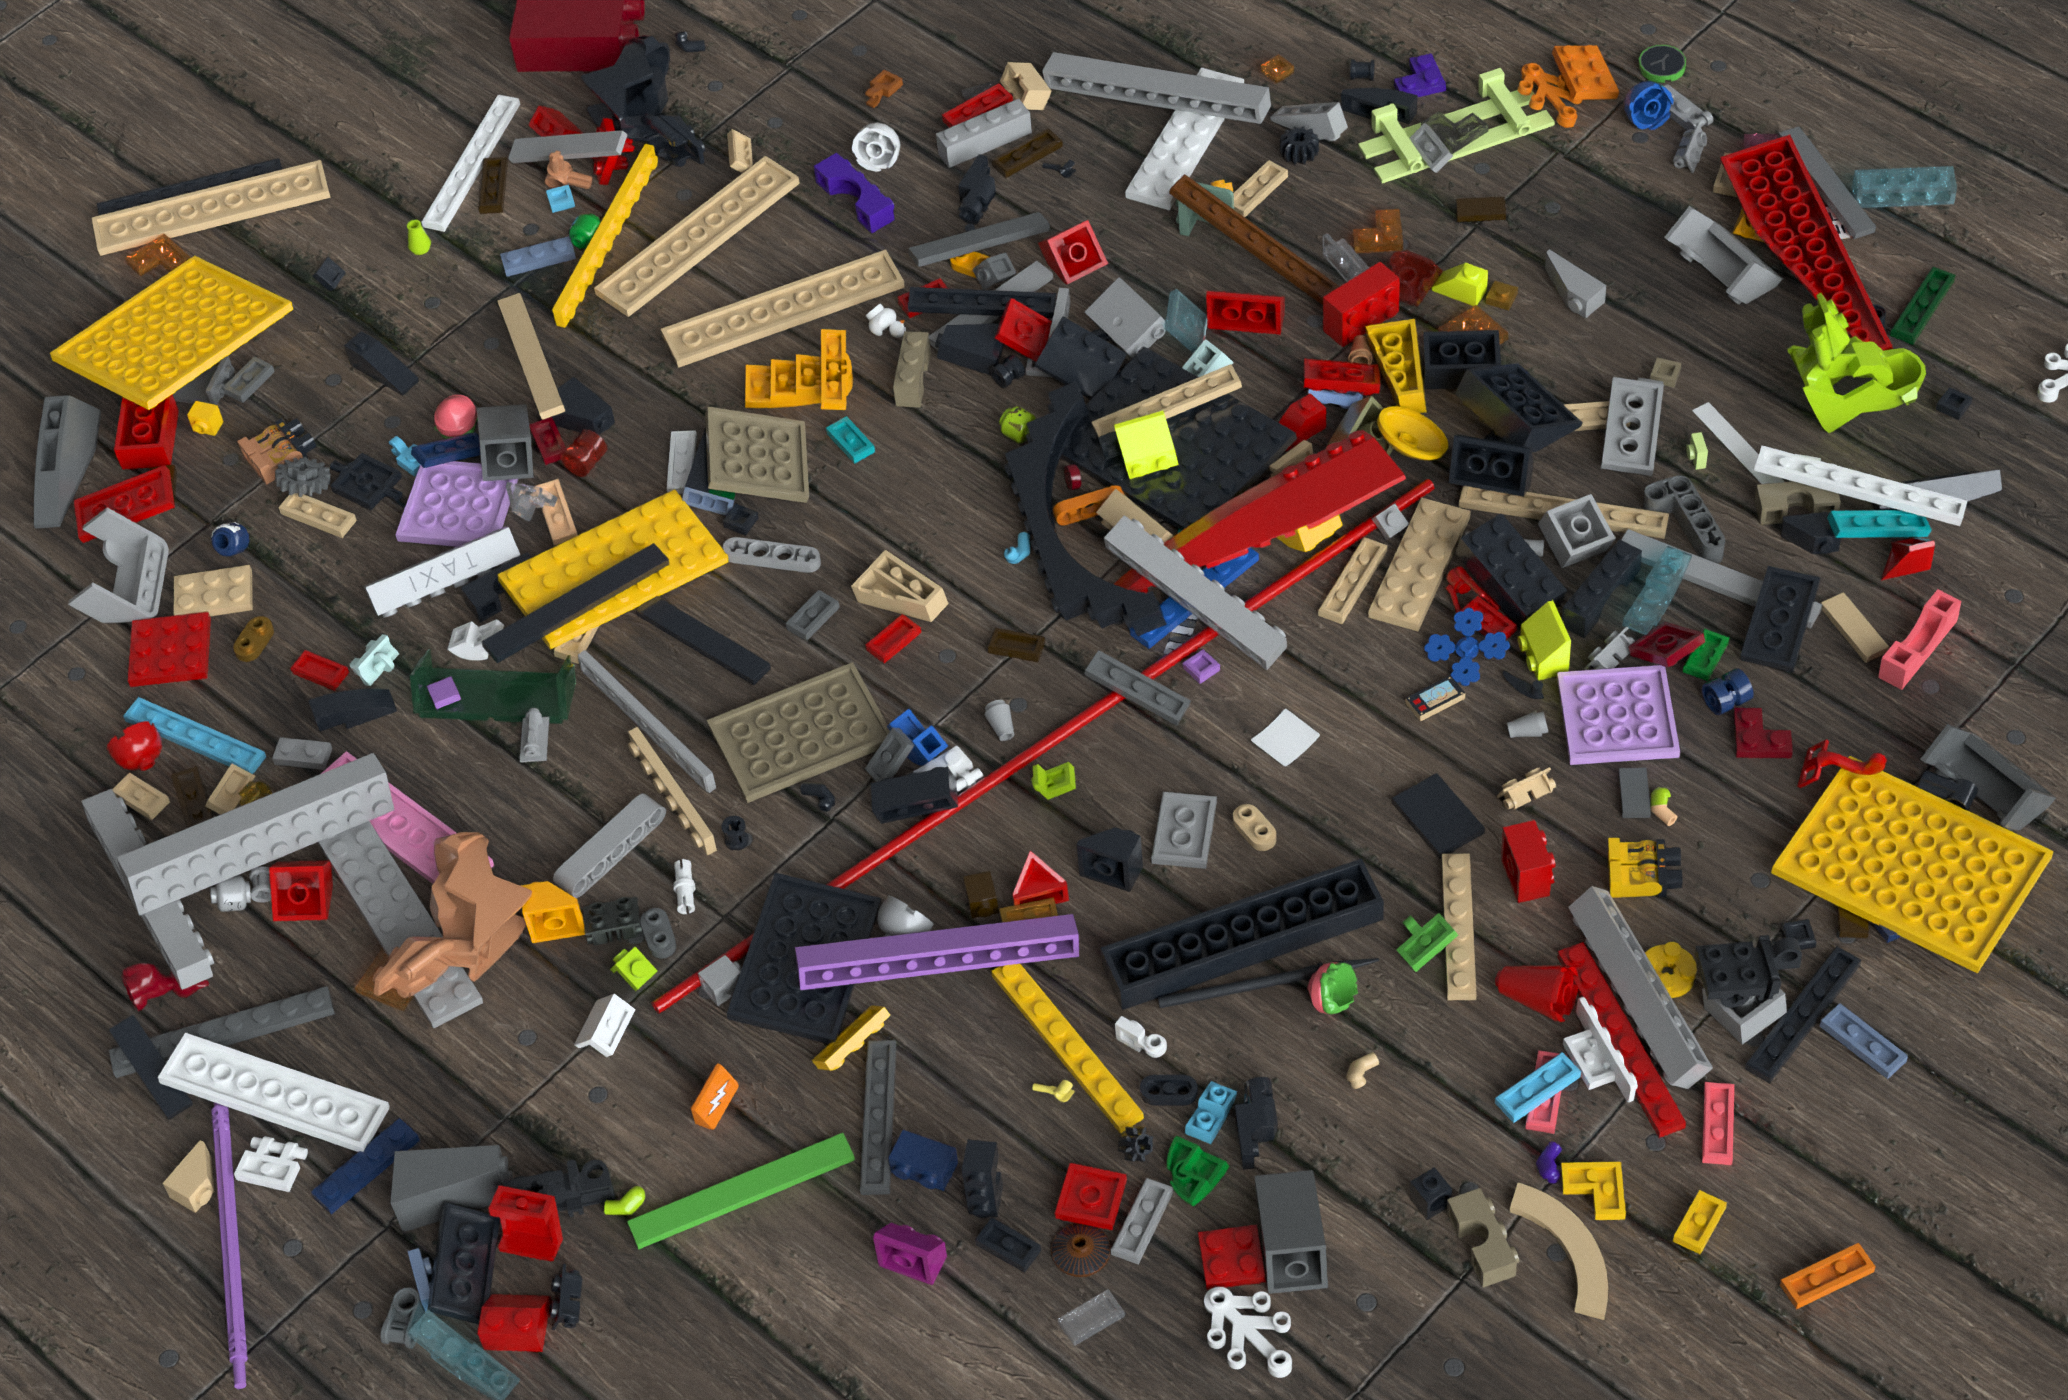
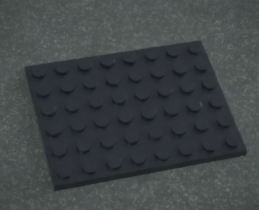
M1144 347L1113 380H1110L1086 404L1089 414L1081 419L1072 432L1060 458L1070 464L1077 465L1078 469L1108 487L1120 486L1125 496L1176 528L1184 530L1216 508L1244 493L1283 454L1297 437L1296 432L1231 395L1225 394L1166 419L1179 465L1129 479L1123 455L1105 460L1092 422L1198 378Z

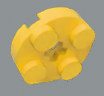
M1668 942L1665 945L1652 947L1645 952L1671 998L1680 997L1691 990L1696 978L1697 967L1694 958L1688 951L1681 948L1676 942ZM1664 967H1670L1673 969V974L1670 975L1668 972L1662 973L1661 971Z

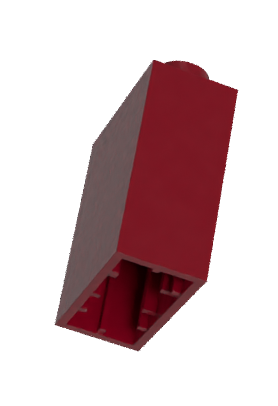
M517 0L509 36L517 72L598 71L614 66L629 39L639 37V29L637 24H634V21L644 20L645 1Z

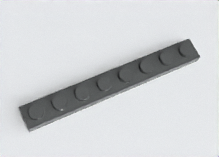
M326 986L149 1039L167 1063L185 1033L228 1046L334 1015L335 1012L329 988ZM120 1047L109 1050L112 1069L116 1078L136 1073Z

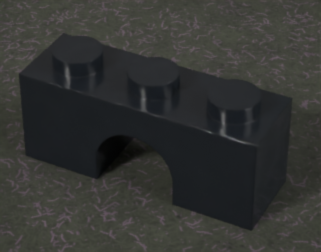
M528 552L461 588L465 604L480 623L502 611L499 595L506 590L498 581V574L532 558Z
M967 1139L962 1176L968 1213L979 1218L998 1217L1003 1182L1001 1172H997L999 1159L997 1142Z

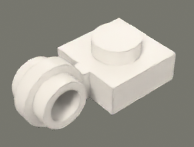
M1123 1016L1115 1023L1116 1039L1138 1052L1144 1049L1149 1056L1154 1058L1160 1057L1166 1052L1167 1042L1161 1035L1152 1034L1147 1037L1145 1036V1029L1134 1020L1129 1021Z

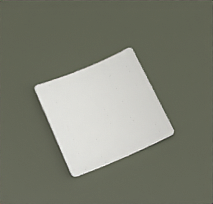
M1284 709L1268 727L1252 738L1251 741L1283 766H1287L1305 752L1320 734L1289 710Z

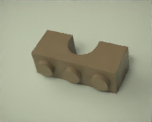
M904 331L893 385L896 406L921 408L924 392L923 371H928L931 355L928 332Z
M1794 481L1759 484L1756 486L1754 501L1760 525L1782 523L1783 516H1787L1788 508L1792 506L1804 507L1811 514L1839 511L1841 503L1839 493Z
M1481 1188L1447 1199V1216L1458 1238L1467 1235H1478L1486 1241L1480 1246L1471 1248V1265L1483 1288L1516 1276V1266L1519 1263V1257L1515 1247H1509L1506 1241V1229L1501 1221L1497 1222L1491 1199L1489 1197L1485 1198Z

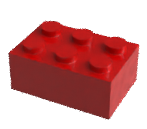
M1379 262L1324 296L1323 331L1343 348L1353 342L1354 337L1365 334V326L1381 324L1387 319L1393 318L1399 312L1400 278L1383 263Z
M173 394L150 410L122 397L114 447L122 470L171 465L179 414Z

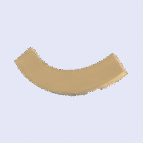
M1517 1183L1510 1206V1213L1531 1220L1543 1229L1549 1230L1557 1238V1242L1572 1262L1576 1274L1577 1300L1575 1312L1604 1320L1608 1302L1607 1271L1600 1249L1592 1234L1583 1222L1561 1202L1538 1189Z

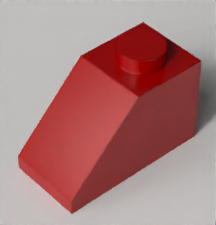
M1311 393L1291 404L1278 422L1296 432L1297 439L1285 451L1292 449L1303 440H1307L1326 428V407Z

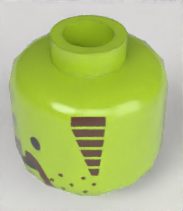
M1019 406L1012 409L1008 408L1002 414L999 421L1001 432L1016 443H1024L1027 441L1026 434L1030 433L1026 423L1035 420L1036 417Z

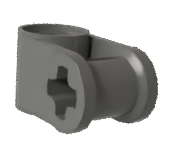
M403 1288L395 1293L389 1313L381 1329V1342L383 1344H389L390 1342L405 1344V1347L410 1349L415 1346L425 1310L418 1293L414 1289ZM414 1303L411 1308L404 1309L406 1305Z

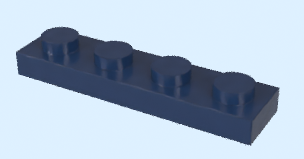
M399 1118L372 1140L363 1152L359 1151L312 1190L313 1198L330 1214H333L394 1162L395 1151H408L420 1141L418 1134Z

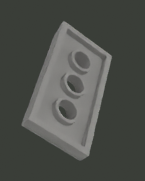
M1613 377L1601 469L1652 476L1664 387L1663 381L1645 378L1631 380ZM1634 401V403H1640L1642 407L1635 409L1628 403ZM1629 422L1636 423L1639 429L1630 430L1626 427V424ZM1625 444H1632L1636 447V450L1628 452L1623 446Z

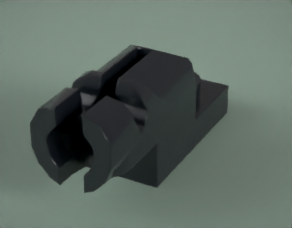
M978 154L958 185L961 202L958 208L961 211L959 217L966 223L973 225L980 222L984 215L982 212L987 211L989 204L996 195L995 179L989 176L990 167H988L987 156Z
M1255 1077L1244 1083V1104L1235 1105L1243 1170L1254 1169V1157H1259L1258 1143L1273 1140L1277 1132L1278 1120L1273 1099L1272 1082L1268 1077Z

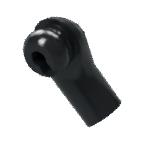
M685 31L675 34V44L683 51H706L705 40L691 41L687 39Z
M803 782L801 784V794L816 796L819 799L818 807H820V810L828 812L835 806V796L825 784Z

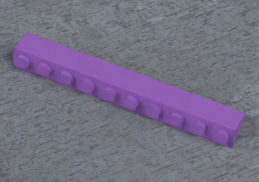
M1070 914L795 947L800 990L1079 957V934L1074 916Z

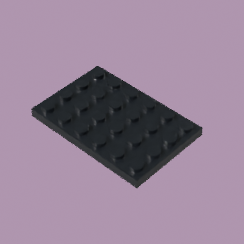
M775 873L727 1011V1019L826 1044L836 1042L855 984L800 990L795 947L870 939L881 906V898Z

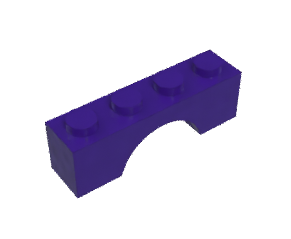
M835 153L814 166L816 183L829 195L844 193L859 199L855 204L857 219L870 233H874L895 220L893 212L895 207L889 197H885L875 184L868 182L860 171L857 172L847 159H843L839 154Z

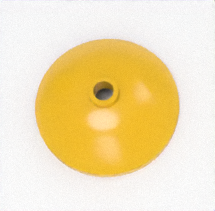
M1392 406L1384 408L1377 418L1378 428L1383 438L1393 449L1404 456L1418 460H1435L1444 456L1448 449V440L1443 431L1430 419L1416 411Z

